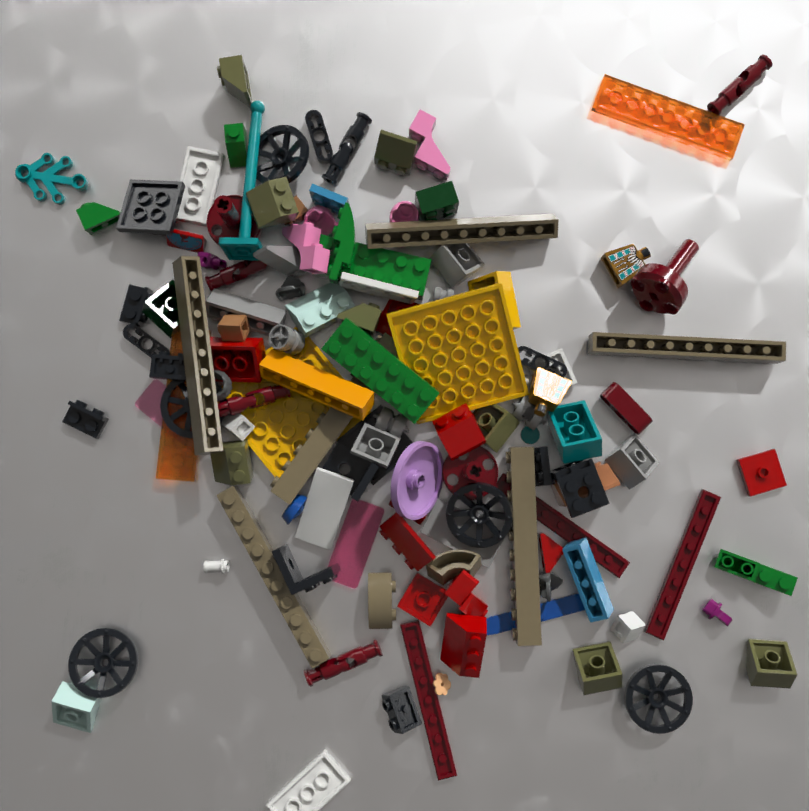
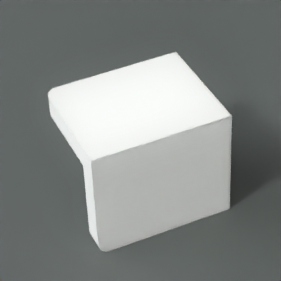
M240 413L235 415L228 414L222 422V425L242 441L255 428Z
M632 611L619 615L610 630L622 643L637 639L646 624Z

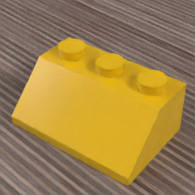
M495 271L468 281L469 291L502 283L513 330L521 327L511 272Z

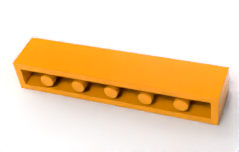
M271 349L259 364L262 378L363 421L374 406V392L370 389L354 384L350 380L342 379L333 373L323 371L316 366H311L300 359L292 358L283 352Z

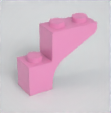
M420 109L409 128L411 139L418 141V143L422 142L415 155L414 163L419 169L432 172L436 178L447 180L450 174V166L432 139L436 118Z
M310 222L283 227L282 235L300 251V270L312 274L327 273L330 250L323 248V245L319 244L321 229L314 227V224Z

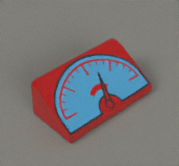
M174 229L173 235H166L167 245L170 247L197 253L205 251L207 240L203 235Z

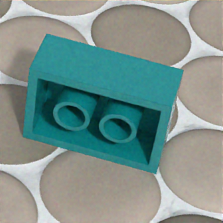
M585 400L559 405L554 412L547 410L548 426L563 464L602 456V438Z

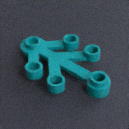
M44 153L39 160L31 165L21 164L17 166L15 170L16 178L22 183H27L33 191L35 199L40 202L47 199V193L38 187L34 179L43 182L52 195V200L58 205L64 204L66 198L62 193L58 192L53 183L71 185L78 191H83L88 187V180L82 174H75L73 177L55 175L62 169H70L73 166V161L68 156H63L59 162L54 164L55 158L50 153ZM51 157L50 161L46 162V158ZM66 160H69V163L67 165H64V162ZM44 165L51 166L44 172H37ZM80 181L84 182L82 186H78ZM39 193H43L41 198H38ZM58 196H61L60 201H56Z

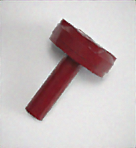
M219 196L210 208L207 215V229L211 238L218 246H220L219 237L238 238L243 196ZM253 218L250 238L259 239L263 228L258 229ZM216 229H222L220 235H214Z
M690 239L684 240L666 266L650 263L637 271L630 284L642 309L661 314L675 315L678 313L688 296L687 285L680 275L699 250V246L695 241Z
M479 446L468 452L465 460L457 458L452 461L449 454L447 455L442 468V477L445 486L452 494L463 485L473 482L496 485L498 466L495 458L487 449ZM485 459H489L493 463L490 470L484 469L483 461ZM450 474L456 475L458 479L457 483L453 486L447 482V477ZM473 491L464 494L470 500H477ZM483 491V497L489 494Z

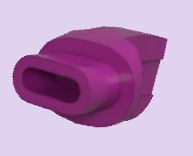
M198 252L197 256L200 257L201 267L213 270L226 268L227 262L208 252Z
M711 598L702 611L708 615L709 620L716 617L728 627L733 619L720 610L722 603H717Z

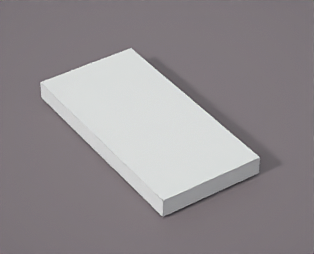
M187 146L179 181L185 184L177 221L207 227V215L215 201L225 158L224 153Z
M342 272L339 282L341 287L408 304H413L419 294V291L346 272Z
M317 467L295 538L331 550L354 480Z
M324 749L271 798L265 806L270 811H319L351 781V778Z

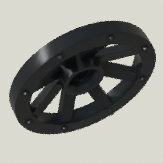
M278 125L268 129L260 136L258 159L261 156L270 159L271 162L260 166L257 165L256 179L261 183L277 179V175L283 169L284 175L278 178L287 177L288 183H291L302 173L309 158V144L306 137L297 128L290 125ZM284 134L283 145L279 147L274 137ZM293 135L298 140L289 149L290 136ZM268 141L274 149L272 153L262 150ZM300 148V156L292 157ZM296 163V165L290 171L289 166L291 164ZM274 168L268 177L261 174L263 171Z
M173 380L165 388L161 397L160 410L162 418L168 428L174 433L193 439L186 381ZM215 380L216 393L221 392L223 388ZM178 386L183 392L185 399L171 397L173 391ZM169 403L183 405L181 409L172 415L169 414ZM187 412L183 430L173 421ZM226 415L219 417L220 426L222 425V422L224 421Z
M483 482L469 483L457 489L451 496L446 508V521L452 534L460 542L475 548L491 547L502 541L508 534L513 520L512 507L506 495L497 487ZM476 491L477 504L464 494ZM483 491L494 496L486 504L483 503ZM459 499L471 509L454 510V506ZM500 501L505 513L491 511L490 508ZM470 516V519L459 529L454 517ZM489 517L505 520L503 528L499 531ZM474 523L477 524L476 539L464 534ZM484 523L494 534L493 537L482 539Z
M110 628L90 631L77 641L70 653L68 661L70 678L79 691L90 697L105 698L116 695L123 691L133 680L138 667V653L132 640L121 631ZM103 636V653L90 642L92 639ZM110 636H113L122 641V643L110 654ZM86 646L95 656V659H78L83 647ZM127 648L130 661L116 660L115 658ZM105 659L108 660L107 666L103 665V661ZM77 665H94V668L80 678ZM115 666L129 667L123 680L114 669ZM100 672L97 690L88 687L85 683ZM109 672L117 685L104 690L107 673Z
M650 664L638 669L630 677L625 687L624 702L629 716L639 727L651 733L664 734L672 732L684 724L692 710L693 696L689 683L680 672L667 665ZM664 672L665 675L658 686H656L652 673ZM644 676L647 677L649 689L637 685ZM672 676L681 685L680 687L664 690ZM634 691L646 695L645 698L633 704ZM683 693V707L669 700L668 697ZM655 694H658L657 699H654ZM649 704L645 721H643L637 715L636 710ZM666 705L680 712L671 722L664 709ZM656 708L664 722L662 725L651 724Z

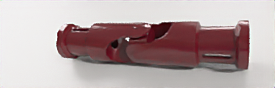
M760 55L758 60L753 65H749L736 79L725 87L713 102L708 103V111L713 116L718 117L723 109L732 105L749 87L761 78L763 72L773 66L771 59L767 55Z
M244 260L220 270L218 274L211 277L206 276L205 281L212 292L214 288L217 289L223 285L233 284L251 274L267 269L269 265L262 261ZM237 269H239L240 274H233Z
M281 385L267 386L245 394L246 397L234 396L227 398V401L218 403L219 417L241 413L247 407L254 409L265 406L284 397L291 398L290 389ZM254 393H262L264 395L262 403L257 405Z
M375 639L369 645L359 646L336 658L319 664L318 667L304 670V675L308 685L311 687L313 683L323 679L328 680L339 675L341 672H346L367 663L371 658L381 657L383 654L378 641ZM348 658H353V662L349 664Z

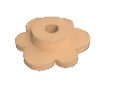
M437 673L436 680L433 681L435 693L437 695H446L447 690L451 688V682L448 680L447 674Z

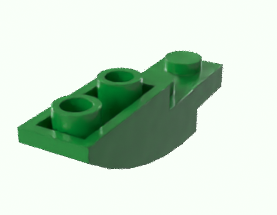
M346 202L344 208L341 207L337 218L340 220L338 226H334L331 237H334V243L339 245V247H335L333 253L334 263L329 265L327 271L329 281L334 284H338L343 266L351 269L355 252L354 220L350 204Z
M720 549L714 566L717 569L792 596L798 577Z

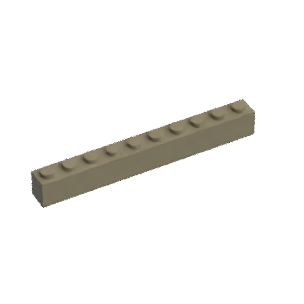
M554 214L368 223L365 224L366 245L368 249L558 238L559 219Z
M180 256L172 264L195 456L216 454L223 451L200 257Z
M385 332L383 336H377L375 340L393 355H398L394 340L390 335ZM350 374L352 376V379L350 381L361 387H366L370 389L358 378H356L353 374ZM329 407L330 409L326 414L322 412L316 421L318 423L316 429L313 430L311 428L304 437L307 439L303 446L299 444L293 452L296 455L292 462L288 460L281 469L284 473L280 478L276 476L270 484L272 487L271 492L290 505L353 418L352 416L332 407Z
M592 332L588 337V354L778 364L786 361V342Z
M510 447L508 452H505V461L509 463V471H506V482L510 483V491H507V498L513 511L511 530L508 532V539L512 541V549H509V560L513 561V569H510V581L514 582V589L510 590L511 601H514V609H511L512 621H515V628H512V639L516 641L518 646L542 645L534 447Z
M233 485L216 495L311 668L313 669L330 659L331 653L297 593L291 595L273 556V549L238 486Z

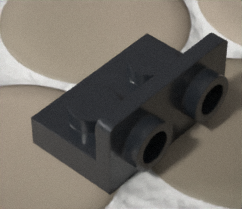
M129 284L119 321L143 327L144 323L148 321V317L142 312L144 303L154 295L153 291L148 287L142 288Z
M168 352L152 354L149 377L186 381L183 353H178V356H171Z
M78 399L76 402L69 400L68 405L71 406L62 422L99 439L109 418L103 416L104 412L94 408L91 410L86 408L88 404Z
M548 447L534 448L535 487L552 485Z
M409 686L400 688L390 694L382 695V706L388 713L390 719L388 722L392 731L404 734L422 724Z

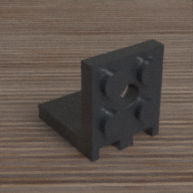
M338 442L324 464L323 469L353 479L354 483L350 495L352 499L358 502L379 466L351 454V449ZM342 463L349 464L350 472L348 474L340 473L339 466Z
M592 459L571 462L551 470L552 480H557L571 518L610 504ZM582 486L588 489V494L584 498L578 495V489Z
M288 544L272 551L291 595L305 590L307 593L317 588L321 581L323 584H326L338 577L337 573L341 570L339 564L336 563L303 579Z

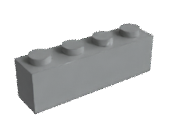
M215 288L206 300L207 317L221 321L224 314L246 315L250 330L269 336L274 326L278 324L285 325L287 311Z

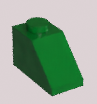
M243 123L225 124V144L230 168H246L248 150L246 129Z
M95 202L85 203L76 210L85 231L90 235L117 224L120 216L118 210Z

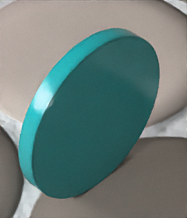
M525 426L522 429L521 439L525 443L534 444L539 440L540 432L538 428L532 430Z

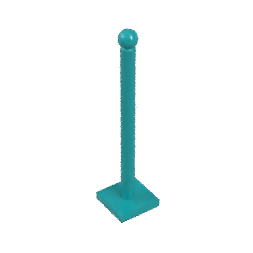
M259 100L253 101L250 105L252 113L238 238L219 237V245L229 260L260 261L253 256V253L263 248L258 238H250L253 213L246 196V192L255 188L262 114L265 111V105Z

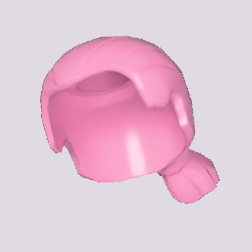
M401 201L392 208L389 222L419 221V211L413 203Z
M314 206L304 216V222L313 223L314 227L321 229V234L328 236L333 231L334 226H338V222H335L331 211L324 206Z

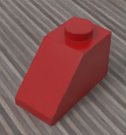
M473 592L468 595L460 606L457 604L459 610L466 615L485 617L488 612V605Z

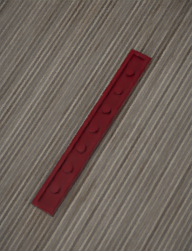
M502 473L495 487L500 489L507 497V491H510V483L506 482V474ZM536 496L537 521L567 542L586 537L596 563L617 578L621 577L630 564L628 560Z
M701 489L645 628V633L661 640L665 639L721 499L720 496Z
M415 620L400 624L438 781L457 776L438 695L435 693V687L433 686L434 679L420 622Z

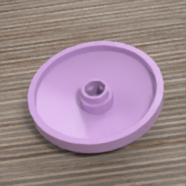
M416 441L410 444L402 452L395 465L391 480V499L395 511L403 518L410 520L423 518L434 507L440 495L443 484L442 468L444 463L441 452L432 443Z

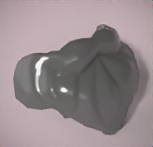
M287 276L283 285L277 289L275 294L281 301L304 296L305 284L299 278Z
M214 370L215 380H223V390L216 393L217 402H220L231 394L232 381L225 372Z
M553 572L541 573L539 575L540 595L546 598L547 602H550L551 591L557 589L563 583V579Z

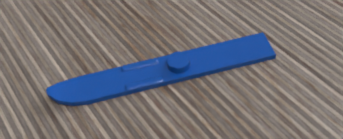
M579 593L551 600L550 602L540 603L541 622L584 611L585 608ZM511 611L486 618L487 635L498 634L515 628V621H512Z

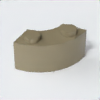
M468 550L446 551L437 555L434 560L426 565L427 575L443 586L448 581L454 579L463 569L474 577L481 567V555Z
M368 573L369 629H392V621H396V609H392V593L396 592V581H392V573Z

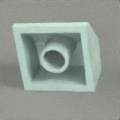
M62 681L51 701L53 723L91 733L101 703L100 698L85 695L75 687L73 682L67 683Z

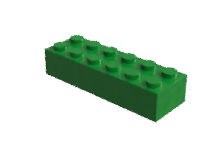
M321 234L319 244H322L323 248L330 250L329 268V265H333L335 260L333 257L335 247H339V245L334 243V237ZM355 242L351 269L343 266L342 272L419 291L417 300H423L432 259L384 248L368 249L366 244ZM327 273L312 274L313 276L329 279Z
M349 318L344 319L321 348L414 424L439 395V391Z

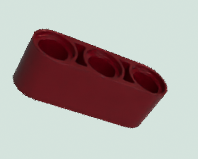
M613 382L600 394L601 399L637 435L653 422L652 418L616 382Z

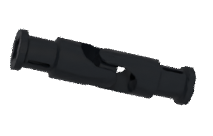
M357 113V119L343 137L339 145V151L333 155L329 162L328 170L321 176L332 185H337L338 177L341 172L345 171L348 165L349 155L352 156L365 135L366 127L372 123V119L364 113ZM347 139L353 140L355 142V148H353L351 143L344 141Z

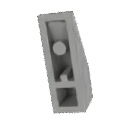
M264 246L253 253L256 259L285 275L299 277L305 274V271L300 270L301 257L300 251L296 246Z

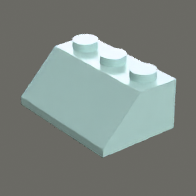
M331 282L285 305L286 310L298 330L304 335V338L337 322V315L355 307L348 292L339 284Z

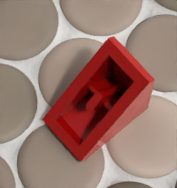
M540 532L537 534L543 572L550 573L564 554L562 551L563 547L546 534Z
M463 569L447 584L445 594L460 606L478 585L479 581Z

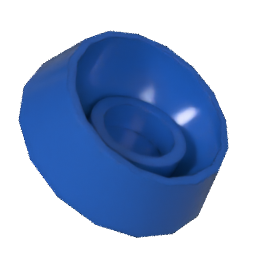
M297 494L281 517L287 525L302 513L307 496Z

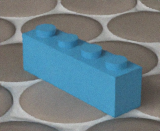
M587 538L568 542L562 551L590 623L608 619L614 608Z

